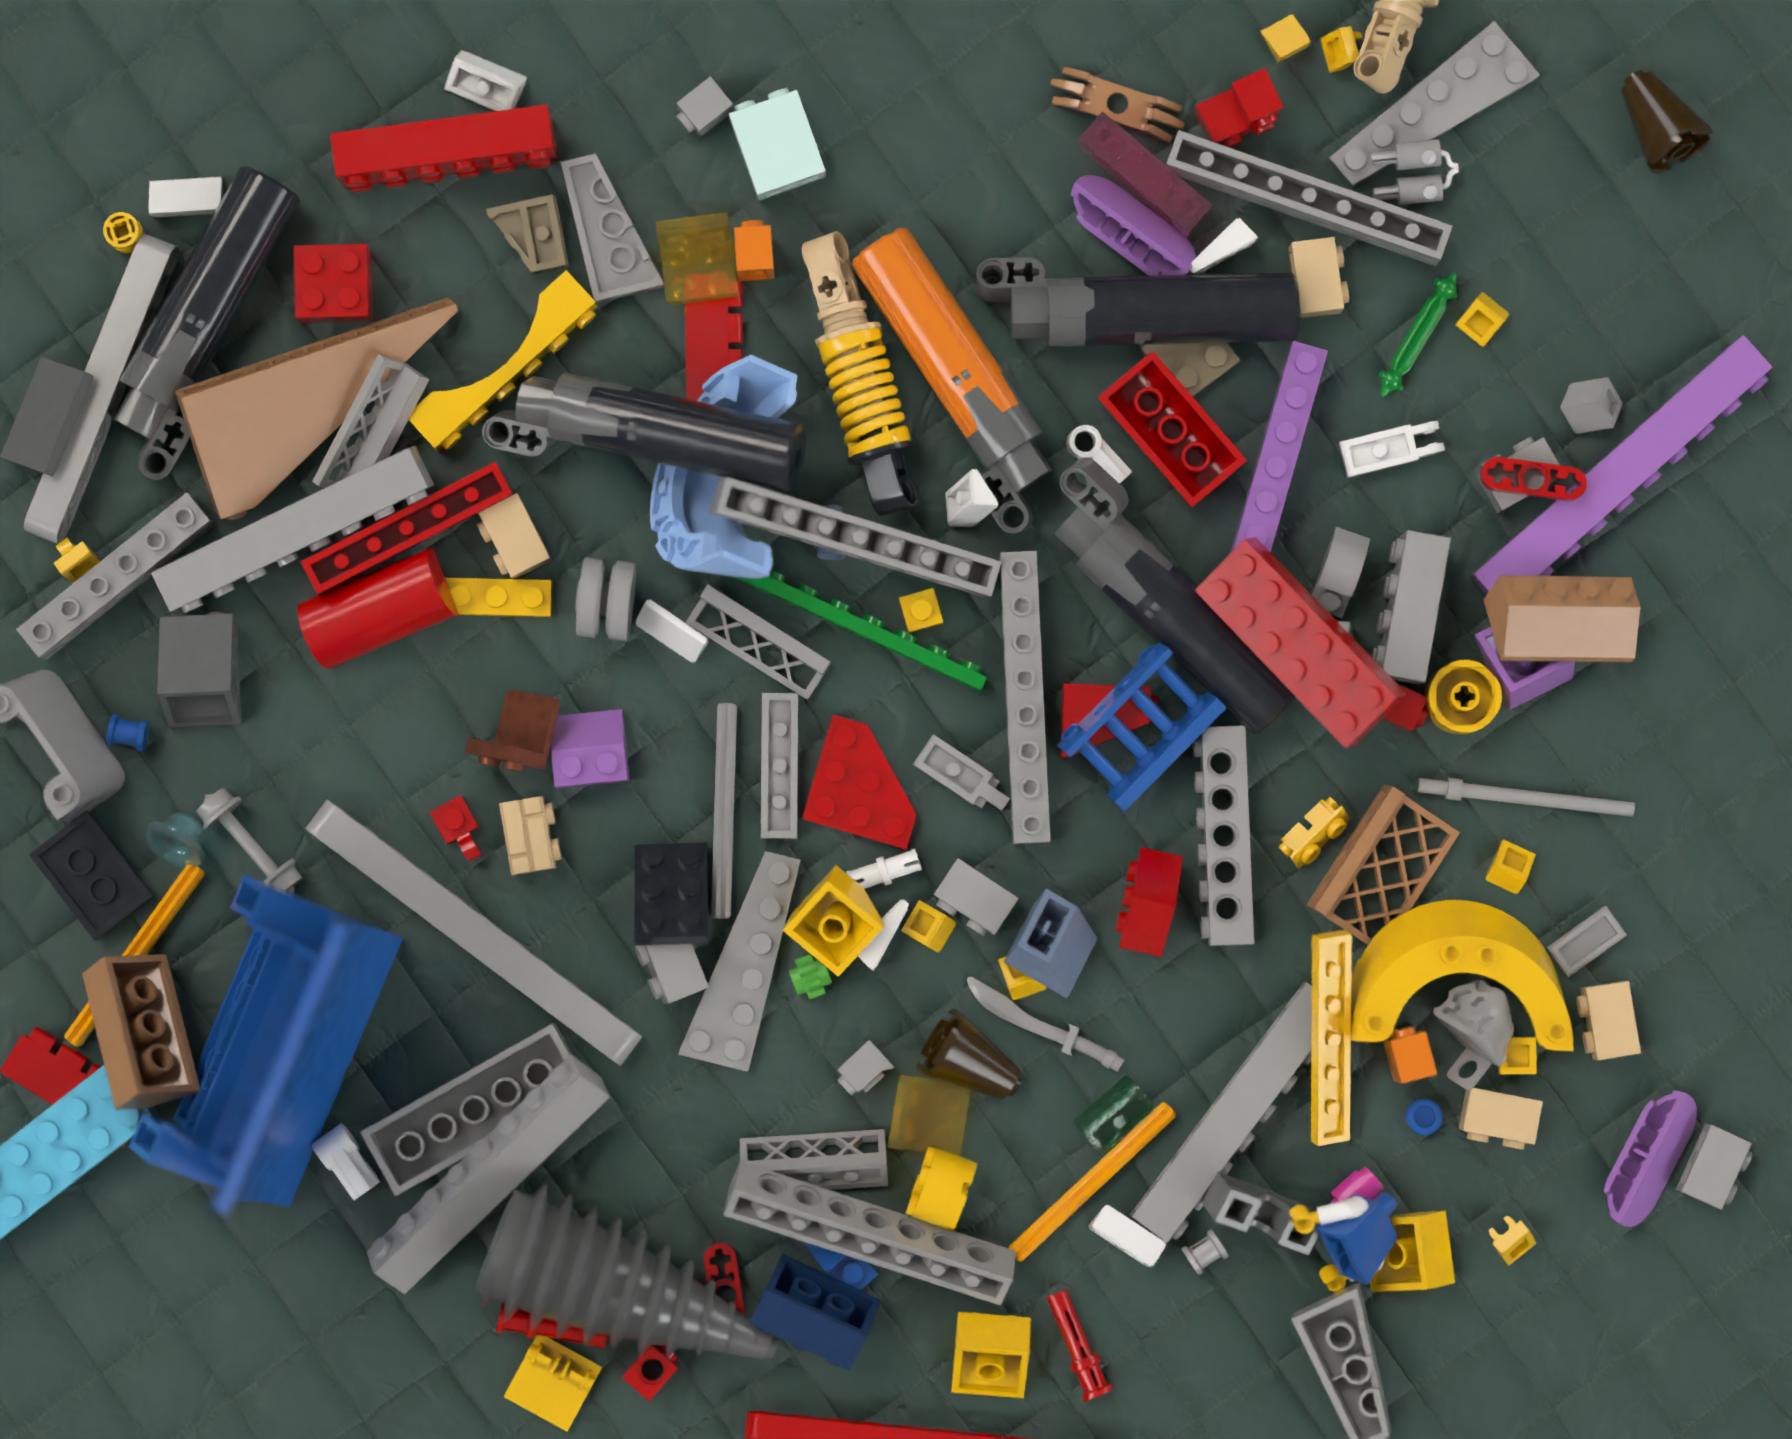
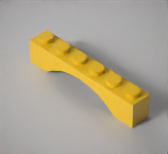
M566 270L539 294L537 312L530 332L519 350L505 365L489 377L472 385L449 391L431 392L415 406L409 421L437 452L443 447L445 450H449L462 438V435L459 433L469 423L473 426L477 425L488 415L489 411L486 408L496 399L500 402L503 401L516 389L513 385L514 382L523 374L528 378L535 373L543 364L540 359L550 350L553 353L559 351L569 341V338L566 336L576 326L580 329L584 328L594 319L596 314L593 311L598 307L596 302Z

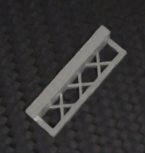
M378 354L312 482L326 488L388 458L429 379L406 363ZM386 367L392 368L393 371L388 381L380 385V378ZM374 400L375 405L371 413L364 416L363 411L366 405ZM358 432L355 444L347 448L346 444L350 436ZM341 464L342 469L336 480H329L328 478L333 469Z
M707 584L700 595L701 599L685 623L808 700L831 662ZM707 603L720 611L723 626L708 629L696 621ZM725 615L735 620L736 623L727 624ZM739 626L751 630L754 645L741 648L736 647L731 643L728 629ZM724 630L726 640L714 632ZM756 634L768 642L758 644ZM775 645L781 649L784 664L773 667L766 666L761 661L759 648ZM755 649L757 659L744 651ZM786 653L798 661L788 663ZM805 664L816 671L806 690L792 682L789 667ZM786 669L787 678L776 672V670Z
M885 1129L739 1139L740 1161L821 1188L834 1190L888 1186ZM878 1142L879 1152L862 1153L857 1148L862 1143ZM826 1145H836L842 1149L837 1155L827 1156L821 1152ZM800 1147L805 1151L799 1158H790L784 1154L789 1148ZM749 1150H764L769 1153L763 1160L748 1161Z

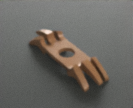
M1067 67L1063 68L1062 74L1087 82V87L1085 84L1067 80H1051V86L1083 98L1081 102L1072 98L1053 97L1051 103L1053 105L1072 108L1085 114L1089 113L1134 128L1136 131L1152 135L1169 144L1172 136L1150 123L1147 124L1148 120L1183 129L1184 122L1161 110L1152 109L1153 105L1181 113L1182 106L1162 97L1148 95L1100 79L1088 72ZM1116 93L1122 94L1128 101L1127 109L1120 114L1112 113L1107 107L1108 98Z

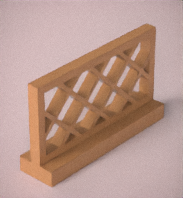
M1384 784L1306 906L1343 930L1351 933L1366 945H1369L1372 939L1367 936L1365 921L1383 917L1384 925L1390 922L1389 915L1396 914L1393 918L1395 919L1411 910L1460 832L1406 797L1403 792L1394 786ZM1404 804L1413 811L1416 826L1398 830L1395 816ZM1421 817H1423L1430 823L1422 825ZM1389 825H1391L1392 831L1385 833ZM1438 827L1447 833L1439 847L1427 849L1424 829ZM1417 831L1421 851L1403 855L1399 835ZM1393 836L1396 857L1378 860L1376 845L1380 839ZM1435 853L1431 861H1429L1428 855ZM1371 855L1372 862L1365 863ZM1422 856L1425 870L1420 877L1408 880L1404 860ZM1398 861L1401 881L1383 885L1379 865ZM1373 867L1377 887L1359 891L1356 876L1361 869ZM1415 884L1410 892L1409 885ZM1351 886L1352 892L1346 893L1349 887ZM1403 887L1404 903L1400 908L1388 910L1384 890ZM1378 892L1382 912L1364 916L1360 896ZM1354 897L1357 912L1356 918L1343 920L1333 913L1341 900ZM1359 922L1360 931L1350 924Z

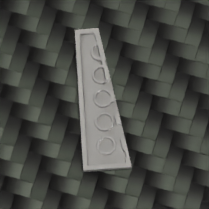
M1494 21L1334 153L1328 161L1349 186L1353 187L1391 165L1373 166L1371 163L1372 153L1394 151L1395 143L1432 140L1468 118L1470 119L1492 104L1501 101L1532 83L1540 74Z
M765 851L709 980V987L706 988L678 1055L749 1071L801 860Z

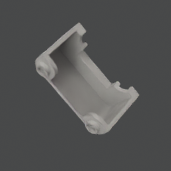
M47 669L37 670L0 684V723H5L14 717L26 723L60 772L59 775L46 785L44 790L45 803L56 820L72 822L83 812L92 810L123 787L125 772L122 765L108 745H106L102 736L58 674Z

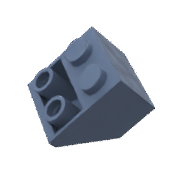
M1045 889L1030 909L1004 963L1067 998L1098 938L1078 906Z

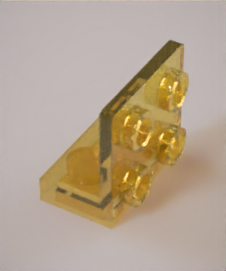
M727 212L655 221L661 252L665 296L668 305L729 298L738 295L732 236Z
M899 1074L888 1148L899 1150L903 1148L926 1152L928 1146L960 1156L971 1090L941 1080Z

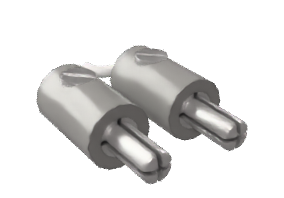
M1439 139L1395 143L1394 151L1372 153V165L1395 163L1397 170L1441 166L1442 155L1445 157L1447 165L1454 169L1448 172L1444 184H1442L1440 174L1396 178V186L1373 188V198L1378 200L1397 198L1399 205L1442 201L1443 189H1446L1451 184L1452 176L1459 173L1458 163H1453L1449 153L1441 150Z

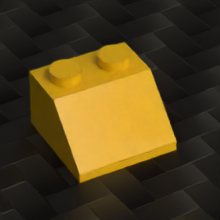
M835 865L793 911L783 931L839 977L884 928L885 924L865 889Z
M1446 1210L1389 1216L1397 1233V1239L1385 1257L1382 1268L1375 1273L1370 1281L1371 1292L1428 1290L1454 1284L1455 1278Z
M958 1312L951 1393L1024 1399L1030 1351L1031 1318L1014 1315L1004 1316L977 1312Z

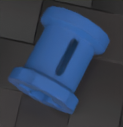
M112 714L107 728L106 745L113 746L115 743L136 747L137 751L143 752L148 741L150 721L143 719L141 722L120 719L118 714Z

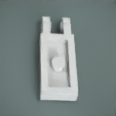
M1438 421L1412 427L1409 424L1339 442L1347 477L1350 478L1418 461L1420 457L1445 451L1444 444L1438 442L1416 449L1413 437L1421 434H1430L1440 429Z

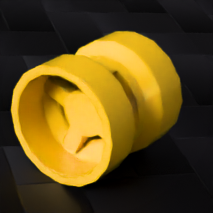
M117 212L107 218L104 223L103 233L107 242L121 253L130 254L133 253L140 236L145 234V229L129 213Z

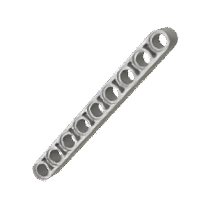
M142 234L138 239L85 369V372L94 376L55 474L52 477L43 473L25 517L24 530L56 544L65 539L127 385L119 380L153 322L179 257V247L177 245L148 234Z

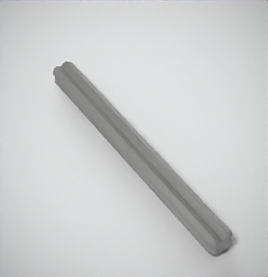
M720 703L717 706L711 916L717 919H727L731 916L737 706L734 703Z

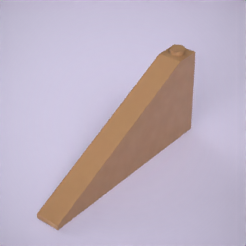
M447 297L175 390L214 511L220 519L235 520L245 516L248 513L247 510L255 508L343 423L378 354L405 363L458 311L456 304ZM386 367L380 378V385L390 377L393 371L392 368Z

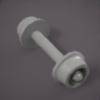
M224 787L214 794H205L204 802L196 810V813L203 821L202 828L208 831L220 822L265 873L267 878L263 882L294 894V887L303 878L295 868L296 861L292 858L278 867L231 812L242 802L241 797L232 796Z

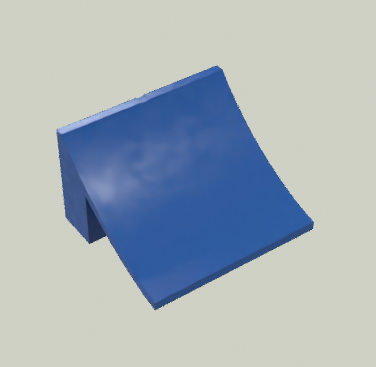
M245 874L230 908L248 918L247 925L254 929L195 1066L200 1091L182 1097L173 1118L181 1126L143 1113L129 1145L134 1152L150 1164L221 1189L214 1193L210 1205L214 1210L224 1214H228L232 1202L256 1201L290 1207L313 1153L312 1144L319 1139L343 1082V1076L351 1063L403 937Z

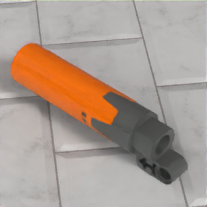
M898 228L861 251L853 259L851 267L983 464L987 472L981 476L989 488L991 486L990 479L1001 480L1003 484L999 487V491L1003 497L1013 496L1014 500L1004 503L999 509L997 507L991 512V515L1003 531L1008 533L1023 532L1031 526L1033 512L1021 492L1053 471L1034 443V440L1041 436L1043 431L909 229ZM993 493L998 503L1003 502L999 494ZM1014 506L1020 508L1024 514V520L1018 527L1011 526L1006 519L1008 510Z

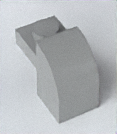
M1339 527L1335 528L1311 595L1329 614L1342 618L1359 580L1370 538Z

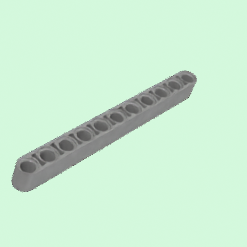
M327 799L305 827L312 835L621 1066L642 1039L643 1036L330 800Z

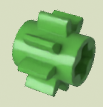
M811 954L795 959L797 967L789 970L797 995L807 993L809 1000L826 994L823 986L832 983L827 967L819 960L814 961Z

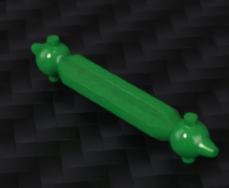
M1452 272L1446 278L1435 279L1436 294L1427 299L1393 356L1391 369L1379 373L1381 397L1385 398L1390 392L1403 389L1401 376L1411 369L1446 309V300L1458 297L1455 284L1457 274L1455 272Z

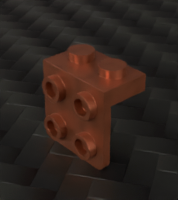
M515 690L507 691L494 743L468 738L465 753L479 756L477 763L499 768L500 762H503L502 768L518 772H524L525 766L545 770L560 708L559 699Z

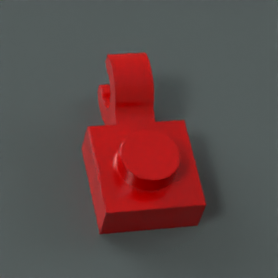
M462 795L429 812L447 845L457 840L465 858L469 862L482 855L471 835L472 831L480 827Z

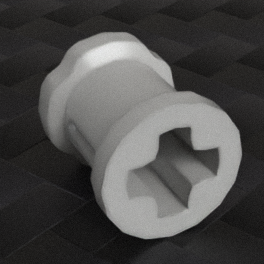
M1212 1229L1207 1231L1206 1237L1194 1245L1181 1248L1198 1276L1203 1273V1268L1217 1259L1229 1257Z

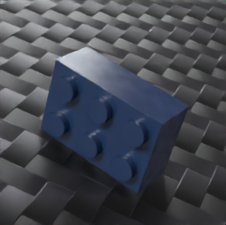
M782 1253L750 1324L759 1327L766 1334L776 1335L792 1343L800 1350L809 1351L824 1358L831 1365L841 1366L850 1371L867 1337L881 1300Z

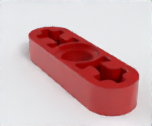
M1493 457L1485 462L1480 470L1482 484L1487 489L1497 492L1573 501L1582 496L1587 488L1586 476L1575 467ZM1496 464L1501 465L1502 472L1513 473L1515 472L1514 466L1520 467L1516 475L1517 487L1511 486L1513 482L1511 478H1502L1499 484L1494 483V478L1488 475V470H1493ZM1536 469L1541 472L1543 484L1540 488L1530 489L1524 484L1523 476L1527 470ZM1550 471L1556 472L1554 480H1565L1568 474L1573 475V481L1579 483V487L1574 488L1568 494L1566 493V487L1553 485V492H1548L1547 489L1551 482Z
M714 1243L707 1249L704 1255L707 1282L712 1280V1275L719 1276L718 1265L716 1263L711 1264L710 1258L716 1255L717 1249H722L724 1255H730L731 1261L725 1263L726 1275L733 1272L735 1279L723 1278L716 1281L715 1292L722 1285L732 1286L737 1294L734 1302L735 1309L739 1308V1311L746 1316L736 1251L727 1243Z

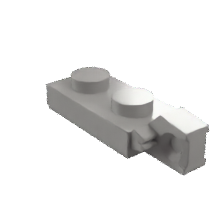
M934 734L913 763L918 769L972 805L976 804L983 808L985 803L988 802L1000 811H1003L1010 801L1009 797L995 789L1000 781L993 777L991 772Z

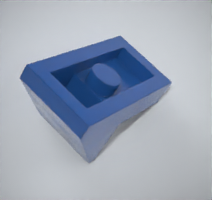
M807 1242L803 1243L826 1273L856 1289H863L879 1274L868 1262Z

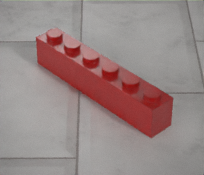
M494 462L301 561V564L316 593L321 595L479 514L478 512L513 494L497 463Z

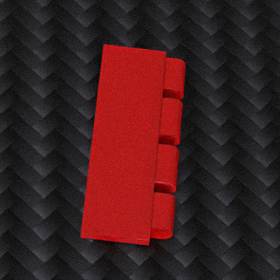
M728 275L685 276L686 399L697 401L704 392L702 385L712 375L727 365L744 358L743 350H729V344L743 343V314H729V308L743 307L742 282L728 281Z
M35 1026L29 1037L24 1034L21 1035L0 1072L53 1105L102 1066L94 1062L87 1073L83 1072L82 1070L89 1058L65 1043L62 1044L56 1054L51 1052L58 1039Z

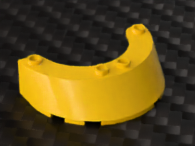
M1443 900L1417 906L1392 919L1382 927L1372 938V941L1363 952L1361 958L1358 959L1351 977V1041L1379 1042L1387 1039L1393 1032L1394 1025L1403 1006L1419 988L1444 975L1474 973L1501 983L1520 1000L1532 1022L1535 1038L1542 1047L1549 1050L1573 1051L1571 1022L1558 974L1550 956L1537 937L1525 925L1511 915L1492 906L1466 900Z

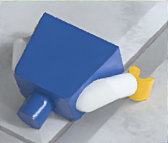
M1380 1192L1374 1200L1357 1194L1351 1195L1348 1199L1317 1207V1211L1312 1213L1304 1205H1296L1289 1211L1292 1219L1295 1220L1293 1222L1295 1229L1302 1234L1312 1231L1315 1223H1321L1317 1231L1335 1265L1324 1266L1319 1271V1276L1332 1292L1344 1289L1348 1279L1351 1282L1356 1280L1368 1285L1375 1273L1382 1268L1385 1257L1397 1239V1233L1389 1216L1397 1208L1398 1204L1391 1195L1385 1192Z

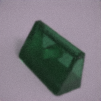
M1126 1075L1073 1122L1096 1150L1103 1155L1156 1107L1138 1085Z

